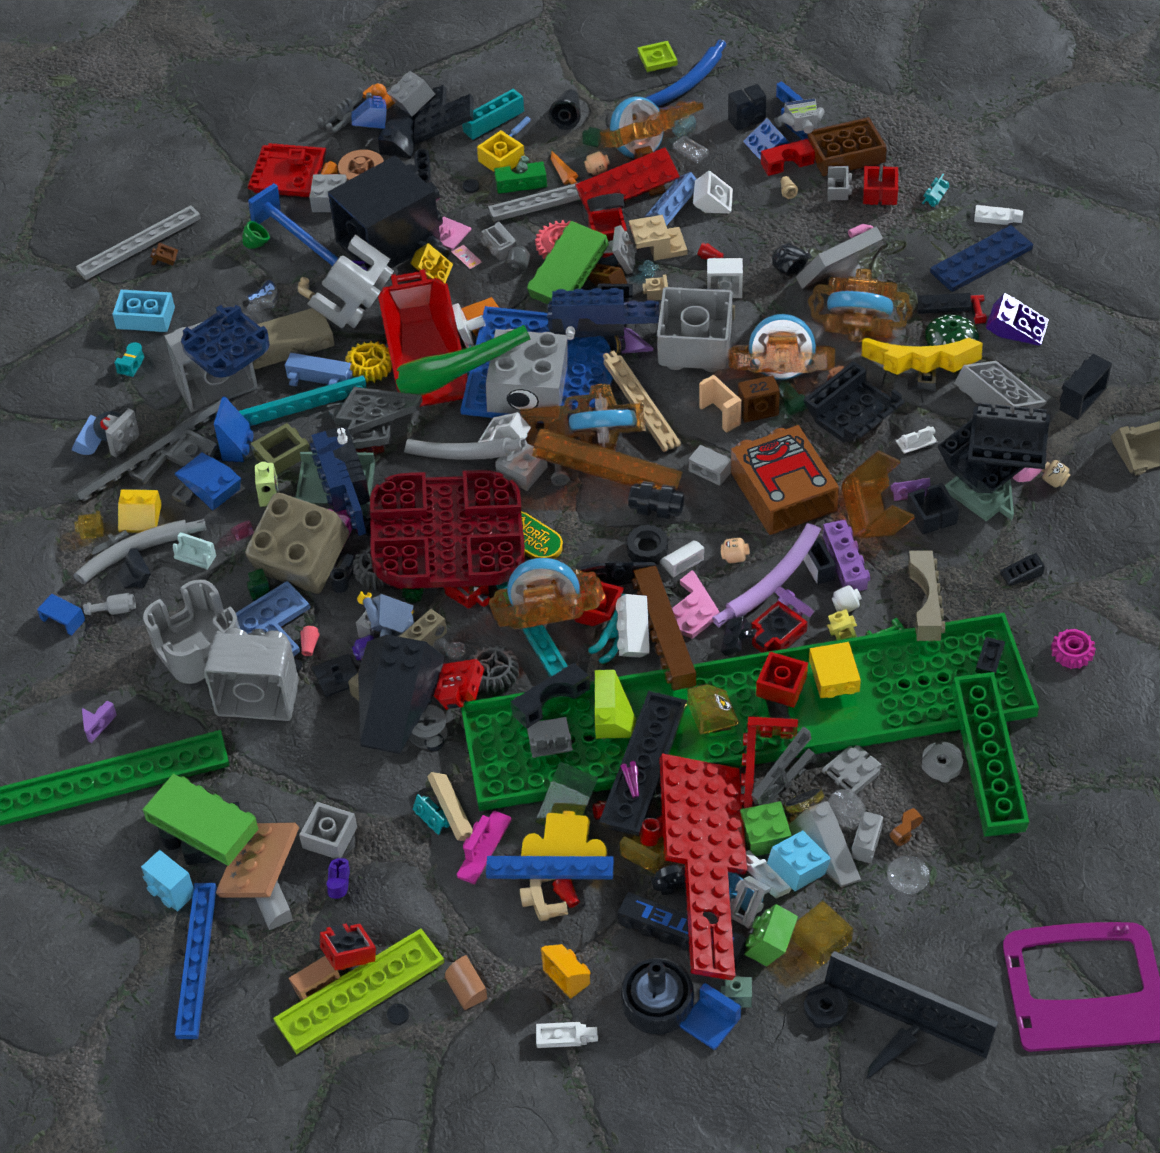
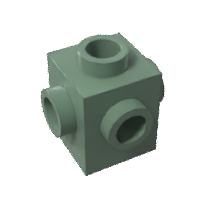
M735 976L733 980L725 979V986H721V993L739 1004L741 1008H752V977Z

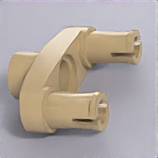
M530 879V887L519 889L522 907L533 906L540 922L556 916L568 915L566 901L550 905L544 903L541 884L542 882L556 879Z

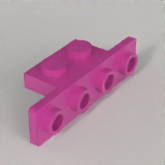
M493 811L490 817L482 815L480 821L474 824L470 838H466L463 844L465 860L457 873V878L476 884L487 864V856H492L511 822L510 816Z

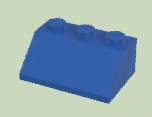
M373 96V98H368L351 112L352 125L385 129L387 111L385 99H382L381 96Z

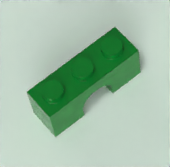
M543 161L528 163L527 171L521 174L512 172L511 166L494 168L498 194L547 187Z

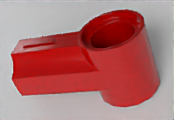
M662 815L656 819H645L642 824L640 842L645 846H655L658 844L659 838L663 836Z

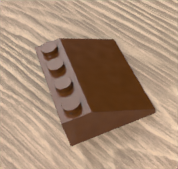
M869 117L813 129L811 133H807L808 140L815 150V161L822 176H828V166H848L850 171L886 162L887 146Z

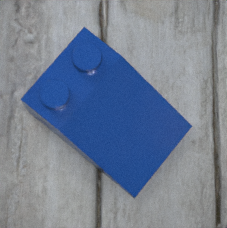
M222 397L214 422L222 461L244 462L245 456L249 454V443L253 441V431L250 429L249 422L226 397Z
M203 452L175 473V476L212 511L240 490L241 478L228 466Z

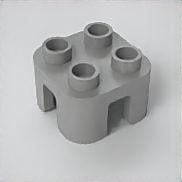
M354 235L350 241L348 250L371 265L369 270L365 271L347 257L340 256L322 281V285L344 301L345 304L342 309L318 292L307 303V305L340 328H343L346 323L352 328L356 327L366 312L359 305L362 304L370 308L381 292L373 285L376 283L383 287L394 272L393 269L387 266L390 259L357 235Z
M193 580L181 587L180 590L185 608L177 614L169 617L166 605L159 599L151 603L143 615L155 653L175 679L182 683H197L205 678L204 669L215 634L225 633L230 628L240 629L235 611L231 606L225 610L223 609L218 590L212 583L206 580Z

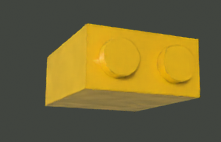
M849 642L810 648L809 662L820 698H832L838 695L860 692L861 679Z

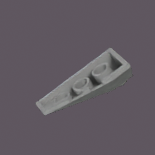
M828 801L808 807L789 824L792 836L803 830L831 858L826 873L841 888L861 881L836 816Z

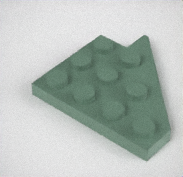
M957 476L945 485L953 498L985 521H988L998 512H1001L1010 520L1013 519L1011 479L992 494L976 493Z

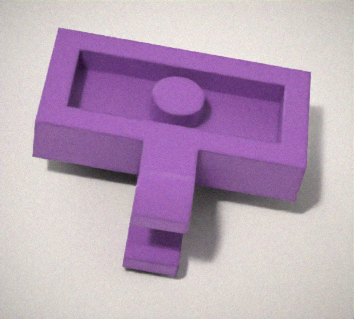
M780 586L777 587L775 593L779 596L778 600L786 606L790 604L794 606L792 610L800 616L805 614L811 617L814 611L808 605L796 598L795 594L790 590H785Z

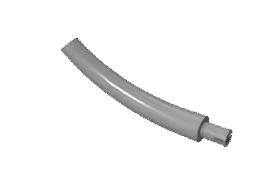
M509 437L476 443H437L407 439L404 453L440 459H489L510 456L516 450H524L527 447V442L524 438L512 440Z
M202 519L188 523L185 520H180L135 534L96 555L77 570L73 576L79 583L86 584L98 573L125 558L130 548H137L138 551H142L159 544L178 540L180 532L189 535L195 532L206 531L205 520Z

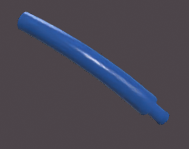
M721 39L718 40L714 47H710L697 65L680 80L645 98L659 107L688 92L702 81L722 58L721 52L726 47L725 41L722 40L721 42Z

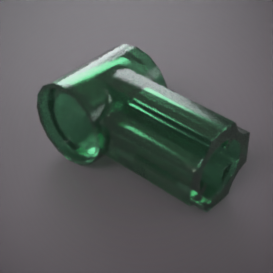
M786 381L779 384L780 398L784 402L789 415L792 416L807 409L803 402L806 397L803 394L799 395L792 385Z

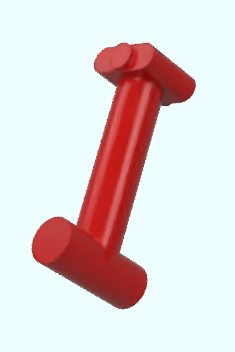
M971 295V303L975 311V324L986 323L987 320L986 313H982L980 302H984V295Z

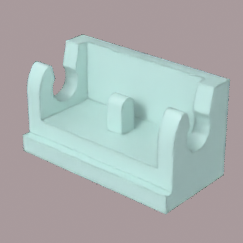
M181 532L178 535L179 544H173L174 559L204 569H208L216 557L212 542Z

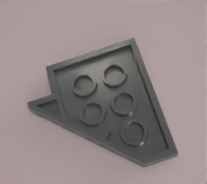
M354 387L335 418L336 424L348 426L350 435L416 412L423 401L422 395Z

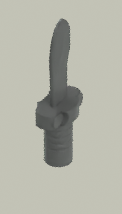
M124 530L114 537L112 534L107 535L109 540L96 546L92 551V555L95 556L129 537L127 531Z

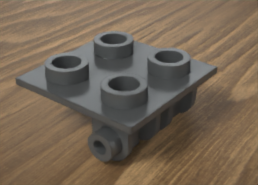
M566 717L538 721L527 728L532 758L573 751Z

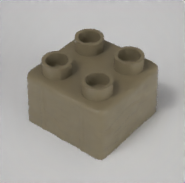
M275 493L271 497L246 547L245 554L254 569H263L265 576L284 583L288 581L291 585L319 594L323 590L350 532L337 513L282 493Z

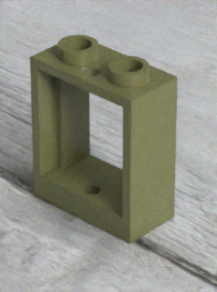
M286 423L252 442L251 448L253 456L259 463H274L277 475L300 462V452H309V443L305 438L302 439L295 428ZM287 438H290L296 445L276 458H273L266 451Z

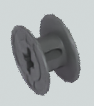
M434 705L427 706L409 738L414 745L427 749V747L433 748L440 745L443 738L445 741L448 729L446 716L442 709Z

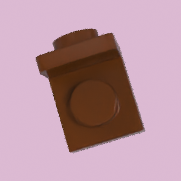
M158 243L157 248H153L150 258H153L151 265H155L156 261L159 260L173 266L178 249Z

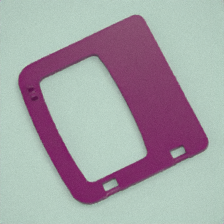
M1130 922L1075 923L1017 930L1005 937L1003 953L1019 1028L1020 1042L1024 1050L1035 1052L1160 1043V976L1150 935L1143 926ZM1093 940L1129 941L1134 946L1143 986L1141 992L1111 997L1071 1000L1034 999L1030 995L1022 955L1024 948L1054 943ZM1011 958H1018L1019 967H1012ZM1029 1018L1031 1028H1024L1022 1019Z

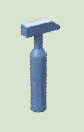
M526 116L511 130L509 136L517 135L531 121L530 118Z

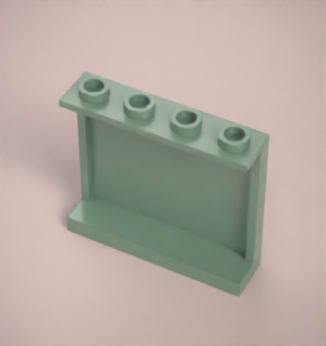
M300 452L302 462L296 497L294 498L333 510L332 506H328L326 499L328 494L324 493L321 484L323 481L318 477L317 468L319 467L315 466L312 455L315 454H312V452ZM366 452L357 453L367 479L370 496L375 470L374 454ZM370 502L360 505L363 516H368Z

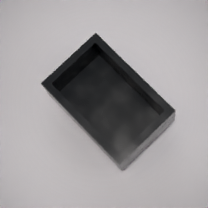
M1092 354L1088 359L1086 358L1081 367L1073 372L1071 378L1063 383L1061 388L1063 392L1059 399L1061 403L1059 410L1079 420L1107 389L1112 363L1095 354Z

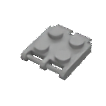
M856 745L854 748L849 746L828 763L821 772L825 775L828 774L835 780L836 785H841L849 792L848 795L853 797L880 774L882 764L872 756L868 757V753L859 745ZM844 781H845L847 784H849V785L852 787V789H851L850 787H848V786L844 783Z

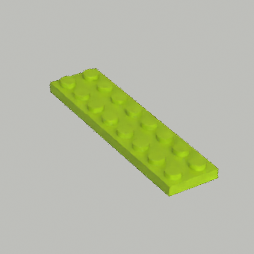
M420 928L376 955L375 962L356 967L274 1017V1022L297 1055L445 963L444 958Z

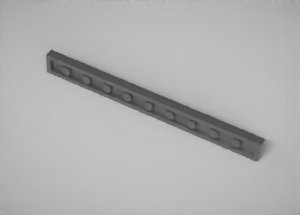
M222 398L215 400L72 494L74 499L82 501L92 497V492L103 490L107 487L106 483L111 480L113 482L122 477L121 473L127 470L129 472L135 469L138 462L150 459L153 452L160 449L164 450L167 443L174 440L187 429L193 431L196 424L199 422L203 424L208 421L210 415L213 413L217 414Z

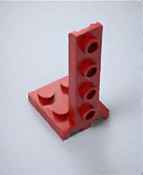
M748 717V733H743V745L747 746V753L742 754V766H746V774H741V786H745V794L740 795V802L744 809L753 807L752 790L754 787L756 734L763 738L779 735L783 739H792L793 736L797 735L798 719Z

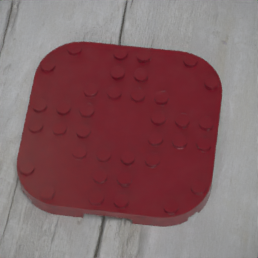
M488 470L463 471V476L426 478L425 472L400 473L385 478V482L381 485L377 484L371 492L372 568L380 580L391 586L403 589L501 585L509 581L513 571L525 561L520 490L512 479L509 481L504 478V474Z

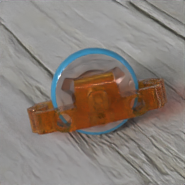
M856 269L855 277H830L828 285L815 286L813 295L808 299L812 320L824 323L823 331L849 334L848 340L854 342H862L865 336L891 338L893 330H904L906 328L907 321L912 317L913 308L909 304V295L905 292H897L898 284L872 279V270ZM821 293L830 295L827 307L834 314H819L824 308V299ZM817 296L818 302L820 304L817 305L815 312V307L813 303L815 302ZM892 301H902L897 307V317L900 319V322L884 319L890 317L893 312ZM906 303L907 313L905 315V320L903 321V313L901 311H903V308Z
M777 314L762 320L755 327L751 334L749 345H736L729 348V367L735 370L760 372L765 376L773 375L776 380H788L802 373L834 368L835 348L815 345V338L811 329L801 319L788 314Z
M535 558L520 564L513 571L507 588L496 591L494 597L489 600V605L493 617L499 626L509 625L513 629H523L579 618L583 611L597 608L600 605V601L605 598V594L596 573H583L578 569L572 570L566 564L555 559Z

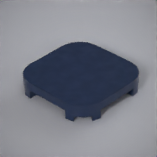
M220 305L216 307V314L193 329L186 327L183 330L181 338L183 352L214 377L224 378L237 373L262 356L270 346L266 327L257 325L243 314L241 307L237 305L225 308Z

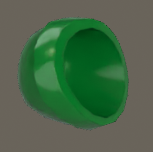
M249 221L244 226L242 242L246 248L256 249L264 246L269 241V233L260 224Z

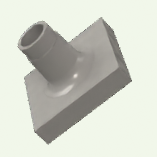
M877 226L818 254L796 276L801 288L804 289L832 275L842 291H856V285L861 283V275L863 274L858 262L883 239ZM868 287V293H871L872 291L870 287Z

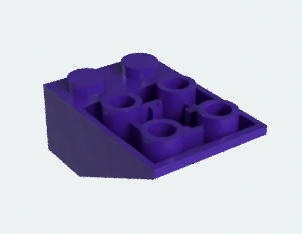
M1004 293L993 304L986 329L1001 338L1041 345L1049 319Z

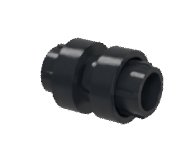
M643 481L642 484H633L631 486L628 506L631 509H636L637 514L650 516L651 511H656L658 518L670 519L671 516L678 517L681 515L685 496L683 492L676 491L675 486L663 484L661 489H656L654 482Z

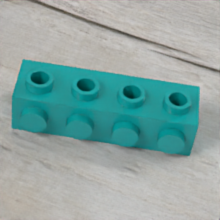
M513 88L473 110V120L462 124L463 132L473 140L523 113V96Z

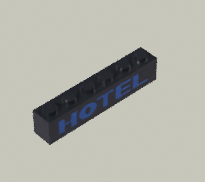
M627 893L618 911L619 924L627 929H635L645 936H653L660 939L663 943L673 944L686 952H690L687 914L633 893ZM732 932L736 969L746 950L745 943L747 937Z

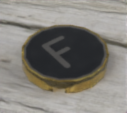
M821 788L810 789L789 799L784 804L787 813L801 812L808 809L813 802L815 804L819 803L825 795Z

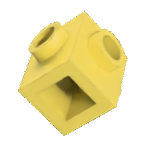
M847 609L828 616L830 624L827 626L831 636L835 635L837 640L857 637L854 630L857 624L854 616H849Z

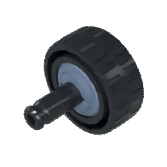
M661 958L647 959L633 966L625 975L621 987V1003L624 1015L635 1028L645 1033L660 1035L680 1028L681 1022L688 1018L694 1005L693 983L690 980L689 974L677 963Z

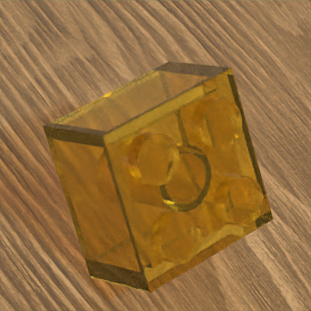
M822 900L796 922L791 939L822 966L830 960L833 951H841L852 941L853 928Z

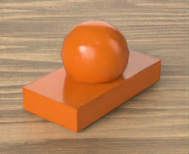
M382 84L372 85L363 92L362 97L366 99L368 92L372 94V98L373 96H381L382 99H385L387 109L395 104Z

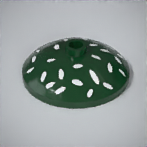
M958 315L937 317L928 324L925 331V339L929 346L954 343L966 338L976 341L979 339V332L975 324Z

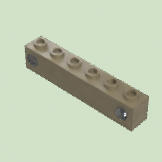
M430 609L399 637L425 641L432 646L447 633L445 618ZM357 673L348 683L351 695L359 701Z

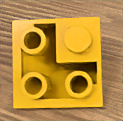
M429 243L418 249L411 261V264L419 271L425 269L428 279L438 278L446 283L453 266L448 259Z

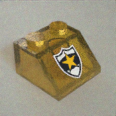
M709 684L688 689V705L700 735L739 724L726 690Z

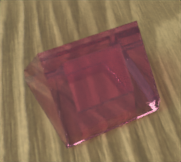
M250 520L230 528L237 541L254 534Z

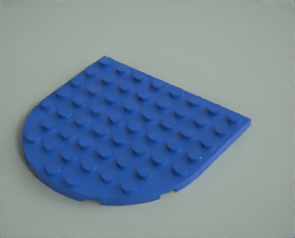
M485 306L482 316L485 326L479 329L476 345L493 339L496 329H516L524 325L528 332H550L548 329L547 313ZM574 337L572 340L567 339V371L559 418L521 415L526 422L553 423L569 420L570 415L588 412L595 407V399H599L598 389L603 388V398L607 395L614 378L604 365L603 354L611 352L610 346L604 337ZM489 362L469 371L461 405L462 415L494 418L508 414L487 412L486 379Z

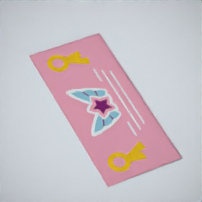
M464 245L451 251L469 269L482 263Z

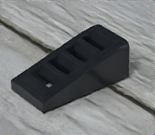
M1034 553L1000 570V574L1007 585L1012 586L1042 576L1045 566L1038 554Z

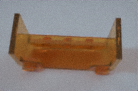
M879 450L848 475L842 483V492L853 535L861 539L894 535L915 518L913 514L894 505L884 510L881 493L889 486L888 473L900 464V460Z

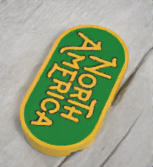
M521 511L525 555L531 559H556L561 554L563 548L561 536L553 529Z

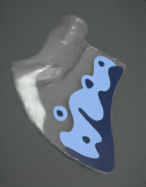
M268 280L256 292L246 296L250 303L247 305L248 311L254 313L255 311L258 312L276 306L278 291L272 280Z

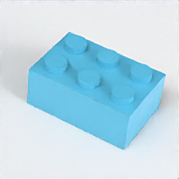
M120 290L112 314L116 329L167 332L175 309L172 293Z

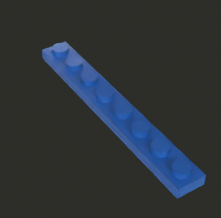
M194 883L175 1031L176 1039H198L216 897L215 892L217 888L215 883Z

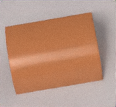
M467 955L459 958L449 966L445 972V978L464 1010L487 999L486 988Z
M326 956L291 976L289 980L302 1001L340 978L338 970L335 971Z

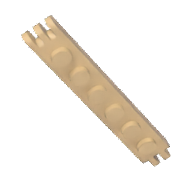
M615 351L603 354L605 367L662 451H667L668 448L673 449L674 445L675 447L681 446L679 439L621 355L617 356Z

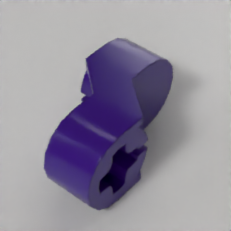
M345 858L334 859L328 868L327 892L328 896L334 899L345 896L348 890L350 868L349 861Z

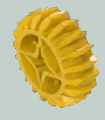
M372 341L370 343L364 342L362 345L357 343L356 347H352L351 351H348L345 362L351 363L350 370L353 371V378L364 375L367 384L369 381L375 383L377 379L381 381L382 377H387V374L391 373L392 363L389 349L384 344L380 345L379 342L375 344Z

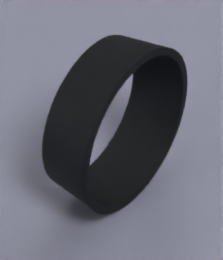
M606 194L588 199L587 203L590 212L624 208V194Z

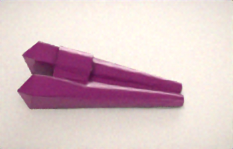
M630 762L629 768H627L626 764H622L621 768L632 798H635V796L639 797L638 767L636 762Z

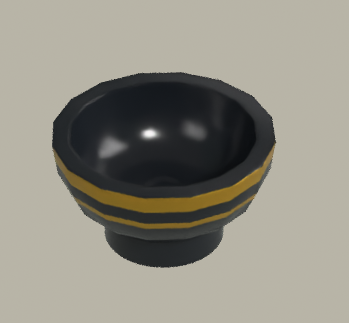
M606 335L604 337L610 346V350L615 351L617 356L625 350L626 344L623 338H620L618 335L613 337Z

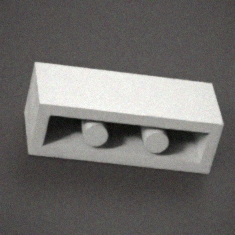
M625 594L618 598L616 602L619 656L641 658L649 654L647 596Z

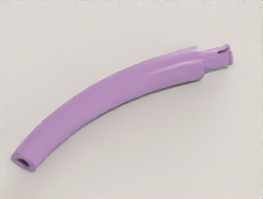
M807 523L795 544L778 565L751 589L727 603L725 610L712 617L714 624L720 627L730 619L744 616L770 597L777 587L781 586L803 561L814 544L821 528Z

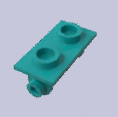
M944 174L939 179L936 177L930 185L932 189H927L923 195L925 199L922 204L927 201L931 206L938 205L949 188V182L942 179Z
M417 794L413 811L437 835H440L442 827L448 828L450 826L442 810L437 811L439 807L430 797H421Z

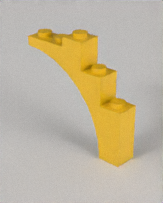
M865 338L862 340L861 356L884 365V370L896 375L911 368L926 374L939 367L954 373L962 369L963 365H969L982 359L983 343L966 338L944 345L917 347L893 345Z

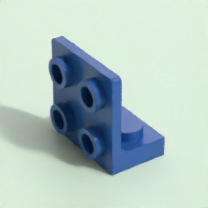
M765 119L743 141L760 160L761 151L790 143L768 119Z
M704 983L700 988V1000L692 1008L688 1018L681 1022L680 1028L713 1050H716L741 1019V1006Z

